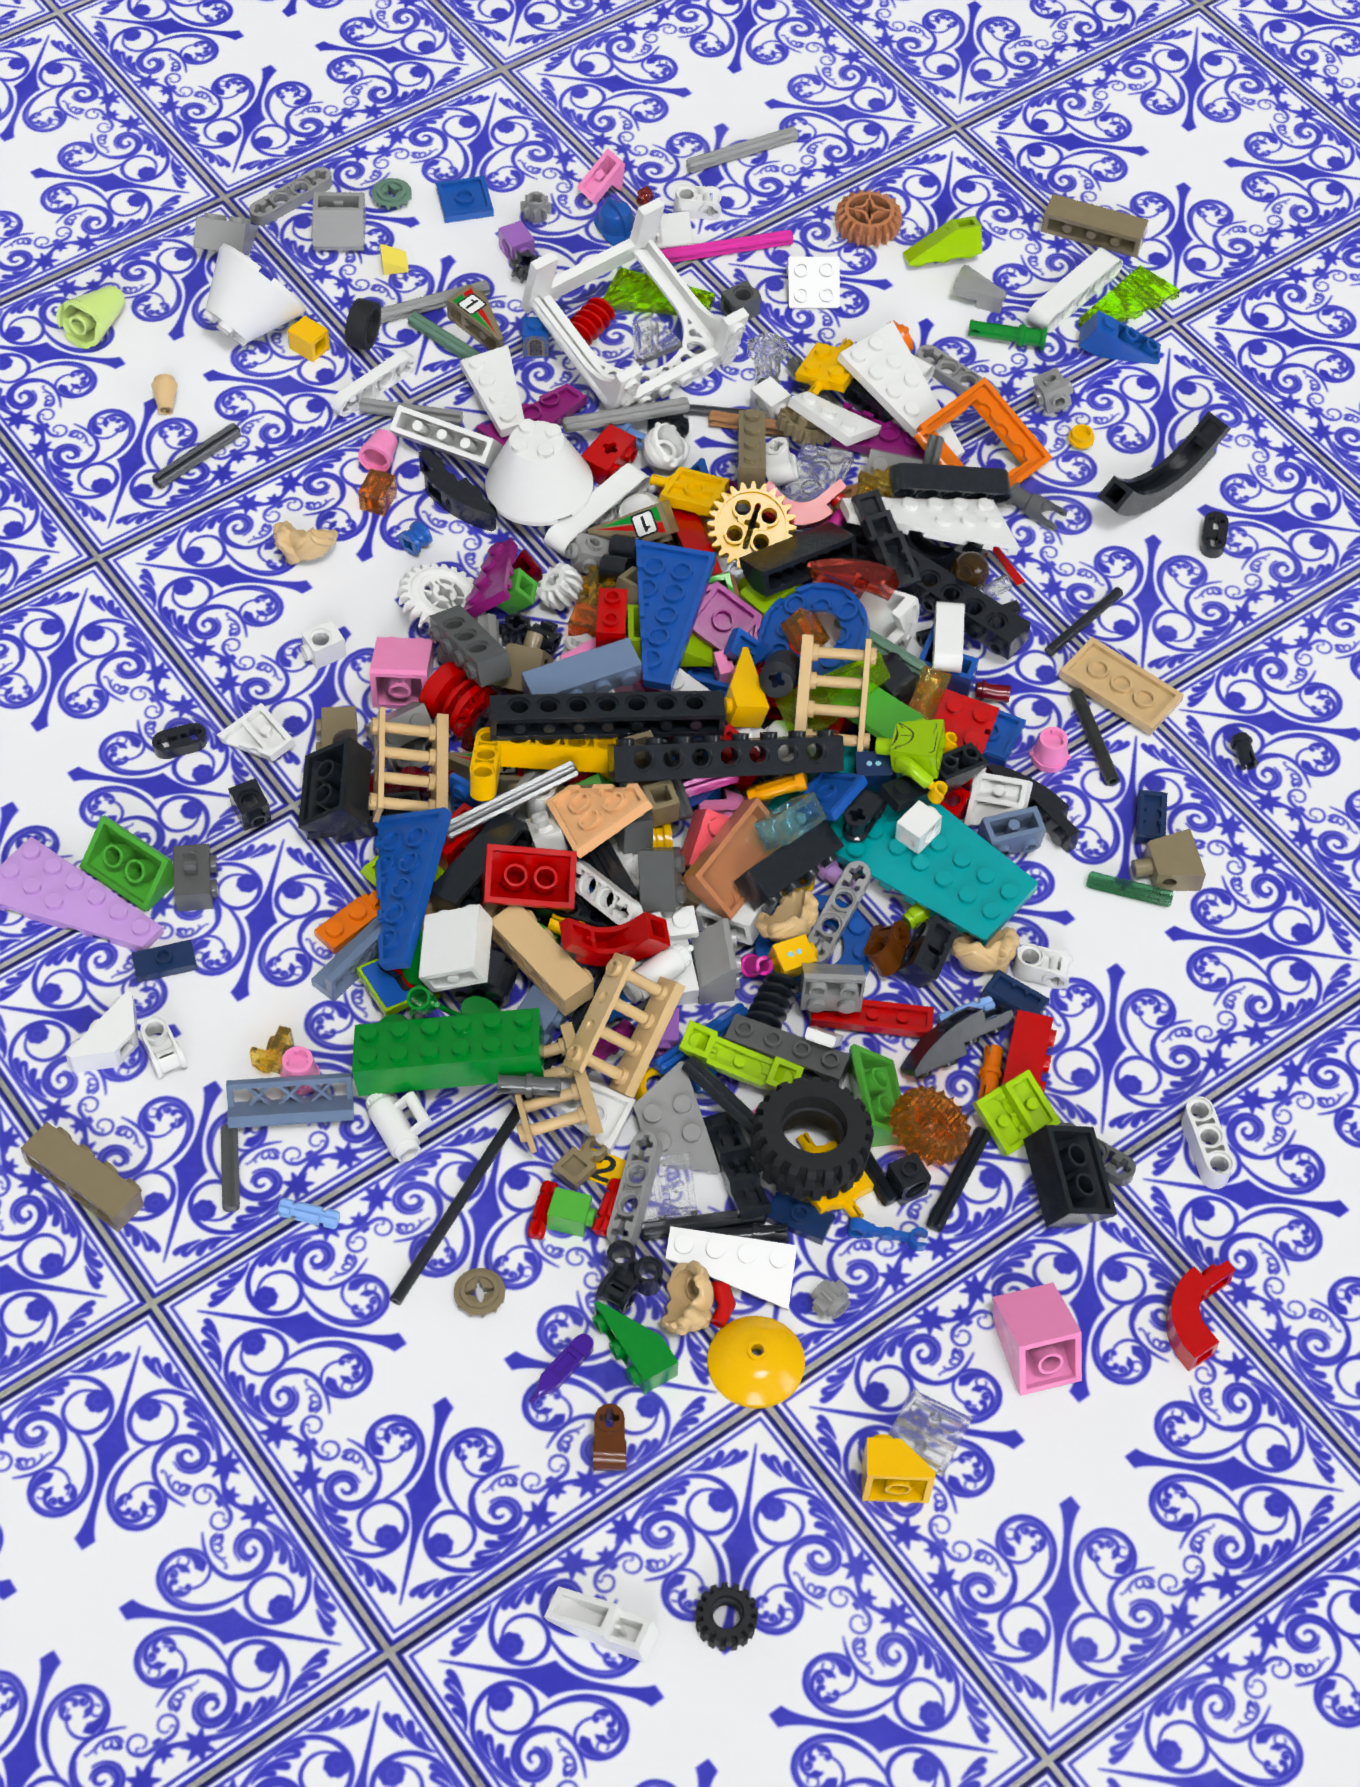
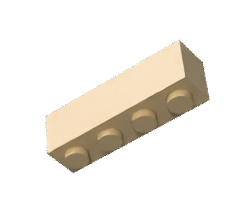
M510 905L492 918L491 939L513 962L518 964L521 971L564 1016H567L594 997V978L589 970L581 968L575 962L572 953L564 950L556 942L553 933L548 928H542L530 909Z

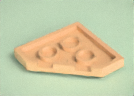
M629 783L626 787H615L613 784H593L592 788L568 785L546 801L573 851H577L579 859L653 808L638 783Z

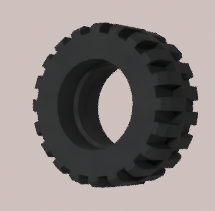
M804 1077L793 1079L791 1084L785 1081L777 1085L776 1091L772 1089L764 1096V1100L759 1103L753 1121L750 1137V1155L754 1158L753 1164L759 1173L763 1172L762 1179L768 1185L774 1183L776 1191L784 1195L786 1192L793 1194L792 1198L802 1200V1197H810V1201H821L822 1196H826L827 1199L837 1197L839 1190L843 1193L847 1192L853 1187L854 1182L860 1180L867 1166L874 1130L871 1127V1116L867 1111L865 1112L866 1106L861 1099L857 1098L855 1100L853 1098L854 1093L846 1087L841 1089L838 1087L839 1083L829 1080V1083L821 1081L819 1077H811V1080H804ZM798 1125L818 1126L832 1134L839 1146L823 1153L803 1151L791 1144L785 1137L784 1132Z

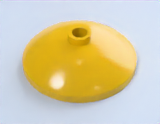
M746 1316L729 1322L717 1332L708 1350L707 1367L713 1385L722 1396L739 1406L760 1409L780 1404L796 1391L803 1378L805 1356L799 1339L786 1325L769 1317ZM759 1349L763 1354L756 1356L751 1351Z

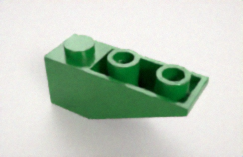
M600 1301L594 1303V1316L592 1317L594 1326L600 1334L605 1333L610 1340L609 1348L616 1360L622 1359L626 1365V1375L633 1386L638 1385L642 1392L646 1394L678 1376L679 1362L662 1336Z

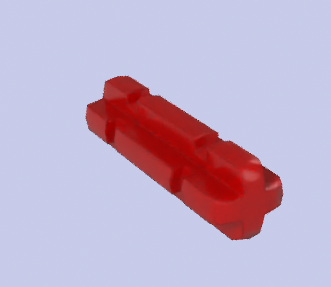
M611 1178L606 1188L608 1192L604 1193L596 1214L599 1218H595L592 1230L597 1236L607 1237V1228L621 1179Z
M545 1180L541 1184L540 1195L537 1197L531 1216L532 1220L527 1229V1235L531 1239L542 1240L544 1238L548 1209L555 1187H558L556 1182Z

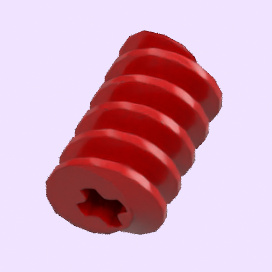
M593 297L570 318V322L588 346H590L593 340H596L599 334H602L605 328L610 326L611 321L615 319V312L605 299Z

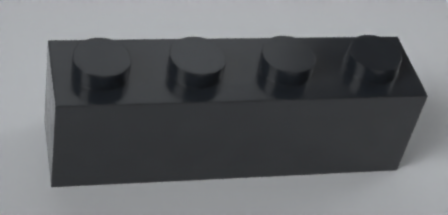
M506 813L489 820L480 833L467 844L463 852L450 863L438 880L433 882L429 897L433 909L438 912L440 910L462 908L470 904H479L483 899L481 882L486 845L498 844L529 847L532 839L527 823Z
M820 819L748 869L733 882L754 911L763 904L769 908L782 898L779 894L781 891L784 890L786 894H789L801 885L798 879L803 877L807 881L820 871L817 867L819 864H822L825 868L838 858L835 853L844 847V844L828 822Z

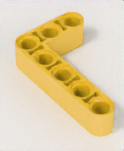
M490 727L481 728L476 733L470 763V796L477 801L492 800L497 793L501 767L552 770L568 761H572L580 772L608 773V744H616V739L618 738L490 741Z

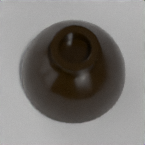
M968 551L955 558L951 566V573L959 580L967 582L978 589L988 579L989 566L981 554Z

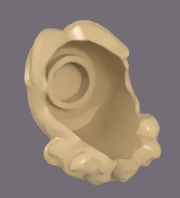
M288 521L278 522L273 526L275 545L282 551L287 563L290 565L299 563L302 560L310 561L324 556L332 545L336 544V539L338 538V531L335 529L316 530L312 527L306 532L303 529L296 530Z
M804 889L800 891L793 890L789 894L781 896L780 905L775 908L772 915L760 912L755 923V927L760 932L762 938H769L777 943L804 934L808 936L819 915V902L811 891H805Z
M1005 927L1003 930L1000 929L983 946L980 941L976 942L971 936L964 933L961 937L955 938L951 947V954L966 968L973 971L996 973L999 969L1006 973L1009 963L1017 954L1016 950L1020 944L1019 936L1014 928Z
M692 1260L689 1263L681 1262L674 1267L666 1284L667 1291L670 1294V1301L666 1305L667 1313L660 1319V1325L668 1333L679 1334L680 1336L686 1335L688 1332L699 1331L710 1325L712 1318L710 1309L714 1299L713 1287L709 1280L707 1269L696 1260Z

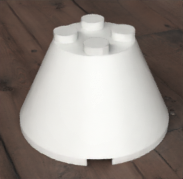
M223 243L219 248L206 309L202 313L212 323L218 322L216 328L227 337L233 334L232 339L242 347H245L248 342L303 315L306 308L284 285L275 278L270 281L258 272L261 266L237 249Z
M523 419L519 422V426L513 430L490 466L486 475L485 489L488 501H491L496 507V511L504 518L522 525L548 526L557 524L558 519L570 514L572 517L575 516L587 505L593 492V476L587 462L565 437L558 424Z

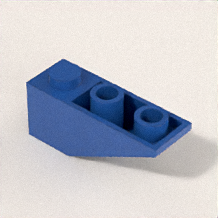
M1099 310L1080 327L1078 346L1099 358L1156 365L1160 362V343Z

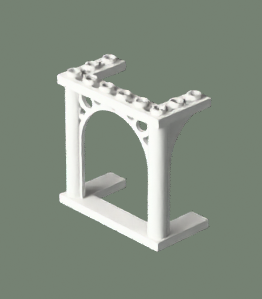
M660 198L637 209L629 239L556 276L554 275L558 258L553 251L530 263L521 307L526 314L534 311L606 407L605 410L652 403V401L659 397L665 398L669 396L674 389L680 386H688L695 378L701 375L707 376L717 366L731 363L736 357L735 354L741 343L740 340L749 318V314L744 307L724 318H719L712 314L697 299L654 243L665 206ZM636 258L677 312L683 329L681 347L669 362L652 370L643 371L637 363L625 370L614 367L603 361L592 351L555 302V299ZM694 331L695 336L691 337L689 333ZM697 344L703 347L705 351L695 354L689 351L687 346ZM683 357L688 358L685 362L680 360ZM610 374H615V378L613 379V377H611V376H609V375H610ZM641 379H647V380H648V381L644 382L643 384L640 383V380H641Z

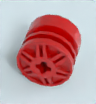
M447 662L434 671L426 681L421 691L419 702L425 704L429 716L434 720L437 713L449 714V730L457 737H466L472 733V726L478 714L483 709L489 707V695H495L490 686L487 685L481 688L473 679L470 680L462 667L458 668L454 662Z

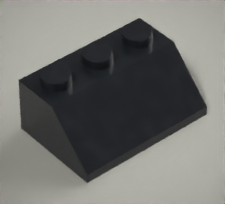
M349 736L305 755L299 829L344 835L366 826L372 752Z
M1045 1125L1023 1139L1047 1228H1071L1117 1215L1094 1127Z

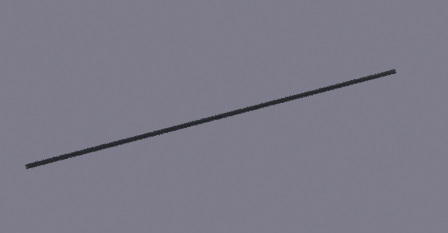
M766 718L761 728L765 729L774 721ZM731 784L721 787L722 796L720 799H724V789L733 791L735 786ZM601 971L593 984L594 995L605 974L604 971ZM594 997L578 1007L569 1022H572L575 1034ZM562 1054L545 1058L544 1070L555 1066ZM522 1094L524 1101L529 1100V1099H532V1098H526L525 1095ZM517 1103L390 1297L394 1304L401 1305L520 1121Z

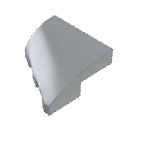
M965 264L958 274L952 292L953 295L976 300V308L998 314L1001 313L1007 296L1005 290Z

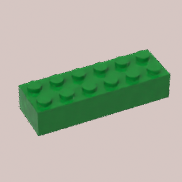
M539 1008L358 1024L354 1028L352 1074L359 1096L376 1093L388 1094L497 1084L498 1074L526 1076L527 1073H533V1076L544 1077V1029Z

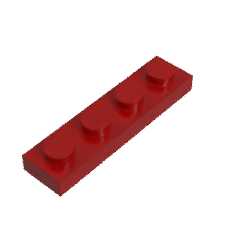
M863 999L861 1012L849 1014L839 1011L811 1012L810 1026L923 1038L933 1028L934 1007Z

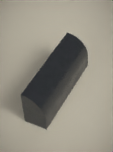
M829 522L739 558V562L750 586L761 595L768 597L818 577L825 570L833 571L858 561L856 536Z

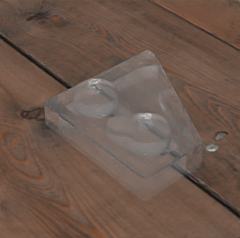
M655 312L632 322L634 359L639 366L683 348L681 341Z

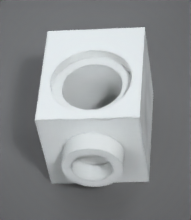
M769 377L751 388L749 407L765 411V418L777 420L780 409L788 405L791 394L772 377Z
M332 620L302 633L303 645L300 646L302 655L306 661L311 660L316 669L346 657L345 639Z
M918 800L897 821L895 839L916 854H919L940 833L942 815L934 807L927 806Z

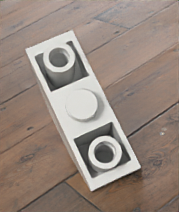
M127 990L120 998H116L110 1004L109 1010L100 1019L94 1020L89 1026L88 1031L79 1040L74 1041L70 1045L65 1055L71 1071L77 1073L119 1067L139 1046L136 1006L132 993Z

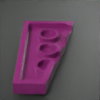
M567 383L539 396V401L522 404L524 419L560 425L564 417L573 415L587 404V396ZM482 423L476 426V433L493 438L503 446L510 436L501 438L493 423L488 425Z
M844 401L842 408L881 425L878 435L849 446H845L832 437V447L868 455L870 449L875 448L924 459L925 451L908 432L900 430L897 427L898 424L891 421L884 423L875 419L874 414L864 410L861 413L852 409L853 405Z
M512 538L503 543L500 541L496 542L488 549L489 554L480 566L479 576L474 580L473 589L465 599L464 609L473 618L510 599L511 594L508 589L512 587V581L509 577L514 574V568L511 565L516 562L518 545Z

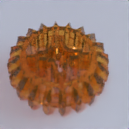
M920 1085L916 1088L912 1087L899 1096L889 1113L891 1118L888 1125L894 1128L891 1136L899 1139L897 1146H903L906 1149V1155L916 1151L921 1161L924 1160L927 1167L933 1164L940 1167L945 1163L954 1162L965 1151L971 1139L969 1133L972 1127L967 1124L969 1116L961 1113L963 1106H957L953 1102L954 1097H946L944 1090L936 1092L933 1085L927 1089Z

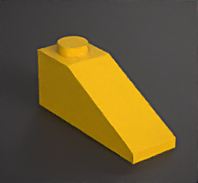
M743 647L724 697L726 720L733 727L761 728L769 710V705L760 687L759 676L749 648Z

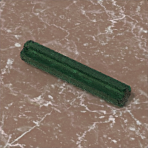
M1094 871L1089 873L1086 886L1090 889L1164 907L1171 906L1174 896L1172 890Z

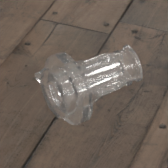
M769 332L758 334L752 339H747V354L755 361V374L757 376L755 385L769 377H772L781 385L779 374L781 372V360L788 355L787 341L779 335Z

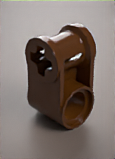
M898 920L893 925L883 926L878 924L872 927L863 953L879 976H890L900 968L904 952L910 941V931L907 924L903 920Z
M604 1404L595 1413L593 1471H627L625 1417L622 1409L615 1404ZM606 1420H613V1427H606Z

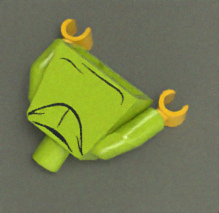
M921 718L915 721L899 722L895 726L893 738L877 737L875 744L876 755H890L891 766L894 772L903 773L912 778L922 788L930 789L927 797L932 803L940 804L944 795L948 791L947 784L943 781L934 782L933 779H938L943 753L957 748L956 734L953 732L945 734L944 719L927 720Z

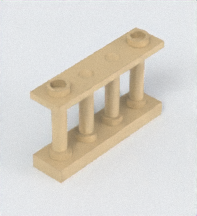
M802 634L794 731L803 730L806 731V735H816L813 729H807L808 718H814V715L860 718L858 735H837L843 736L844 746L857 747V752L869 751L870 733H865L870 665H876L877 648L872 647V639H866L865 650L820 647V644L814 643V635ZM819 658L864 661L863 678L817 675V672H812L813 661H818ZM816 687L862 690L861 707L816 704L814 700H810L811 689H816Z
M380 706L377 717H372L370 723V734L375 735L373 793L370 792L368 800V810H373V822H379L383 809L411 812L442 807L448 809L449 714L437 713L434 723L429 724V726L386 722V707ZM385 733L427 738V741H432V749L429 748L428 751L387 747L385 746ZM385 758L425 762L427 766H431V774L421 776L385 772ZM384 783L427 788V791H431V799H428V801L384 797Z
M615 952L606 966V972L579 1030L566 1051V1057L562 1065L580 1073H583L586 1066L612 1078L608 1088L634 1099L686 986L661 976L656 983L632 970L635 959ZM626 981L651 994L644 1011L619 998ZM613 1009L638 1022L631 1039L605 1026ZM599 1038L625 1050L618 1067L592 1055Z
M572 1022L560 1025L563 1037L558 1038V1042L544 1046V1059L558 1054L566 1056V1051L576 1036ZM560 1065L544 1070V1077L563 1078L568 1076L569 1079L575 1077L576 1082L570 1084L571 1087L561 1090L560 1097L542 1095L524 1101L522 1094H514L522 1124L516 1125L521 1143H528L531 1154L537 1152L533 1136L580 1122L582 1125L588 1124L591 1135L604 1132L586 1069L583 1073ZM575 1099V1102H582V1106L577 1107L576 1111L533 1124L529 1123L527 1115L529 1112Z

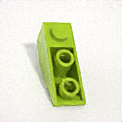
M975 216L949 220L904 251L903 257L909 266L921 267L930 262L945 263L954 258L969 259L974 257V255L982 254L981 224Z

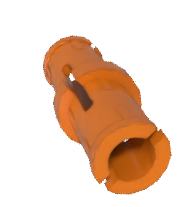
M991 1044V1050L989 1045L984 1047L983 1064L978 1073L980 1088L977 1100L997 1088L1002 1081L1001 1062L1004 1050L1001 1046Z

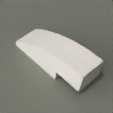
M559 1586L544 1616L547 1621L587 1641L645 1663L659 1634V1630L652 1619L622 1611L618 1604Z

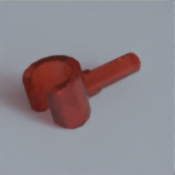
M648 186L637 191V204L645 205L653 200V193Z

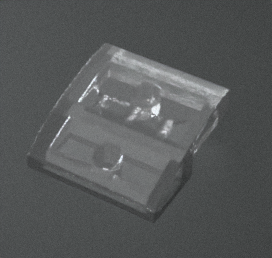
M690 1153L661 1157L643 1222L698 1215ZM639 1169L635 1171L632 1175V1182H641L646 1176V1170ZM631 1198L632 1211L638 1205V1200L635 1198Z
M913 1389L888 1435L892 1436V1438H901L935 1471V1474L943 1477L973 1418Z

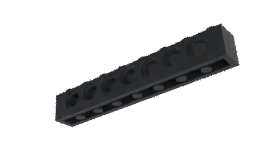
M847 521L842 523L839 527L856 536L857 563L867 565L869 568H876L878 571L883 570L861 525L847 523ZM909 547L921 578V582L912 585V595L918 598L919 604L927 611L935 613L936 601L964 603V633L971 639L979 641L993 653L1001 655L1007 660L1024 645L1029 637L1031 625L1029 621L967 582L959 580L948 570Z
M723 690L489 695L490 741L624 738L649 730L652 731L654 737L703 736L708 734L724 736L726 712Z
M833 729L816 730V735H806V731L803 730L788 731V736L777 737V732H760V738H749V733L731 734V739H721L720 734L703 735V740L692 741V736H674V741L663 742V737H646L645 743H634V738L616 739V744H608L609 780L613 782L844 771L843 736L834 734ZM814 743L816 754L809 759L806 755V749L810 744ZM782 745H786L788 747V755L785 759L780 760L778 750ZM754 746H758L760 756L757 760L752 761L749 756L750 750ZM729 747L732 751V757L728 762L724 763L721 760V752ZM700 748L703 751V759L700 763L694 764L692 754L696 749ZM668 750H672L675 754V759L672 764L666 766L663 756ZM643 751L646 755V761L642 766L637 767L634 763V757L638 752Z

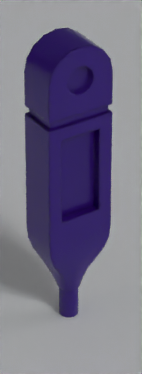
M587 1334L576 1336L569 1346L543 1371L535 1394L529 1399L530 1403L533 1404L543 1395L556 1392L583 1364V1361L593 1352L594 1342L591 1336Z

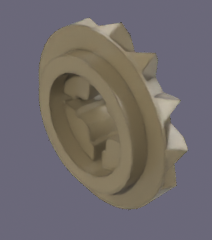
M474 1268L468 1270L455 1283L454 1299L459 1310L462 1309L469 1316L480 1315L484 1318L486 1314L496 1313L498 1307L504 1303V1282L497 1273L490 1269ZM477 1283H480V1288H482L483 1292H489L484 1294L483 1302H479L476 1295H471L476 1293Z

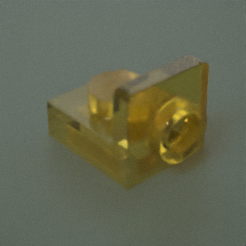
M279 1025L276 1035H272L269 1038L266 1050L251 1047L249 1055L252 1066L263 1073L274 1072L280 1074L283 1054L294 1046L291 1028Z

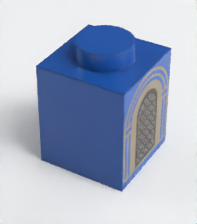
M522 317L523 358H549V331L538 317Z

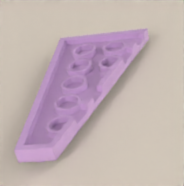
M32 836L0 865V910L6 912L8 909L22 913L25 918L65 930L67 928L81 931L82 935L88 937L95 935L110 940L111 944L135 951L149 949L164 934L161 925Z

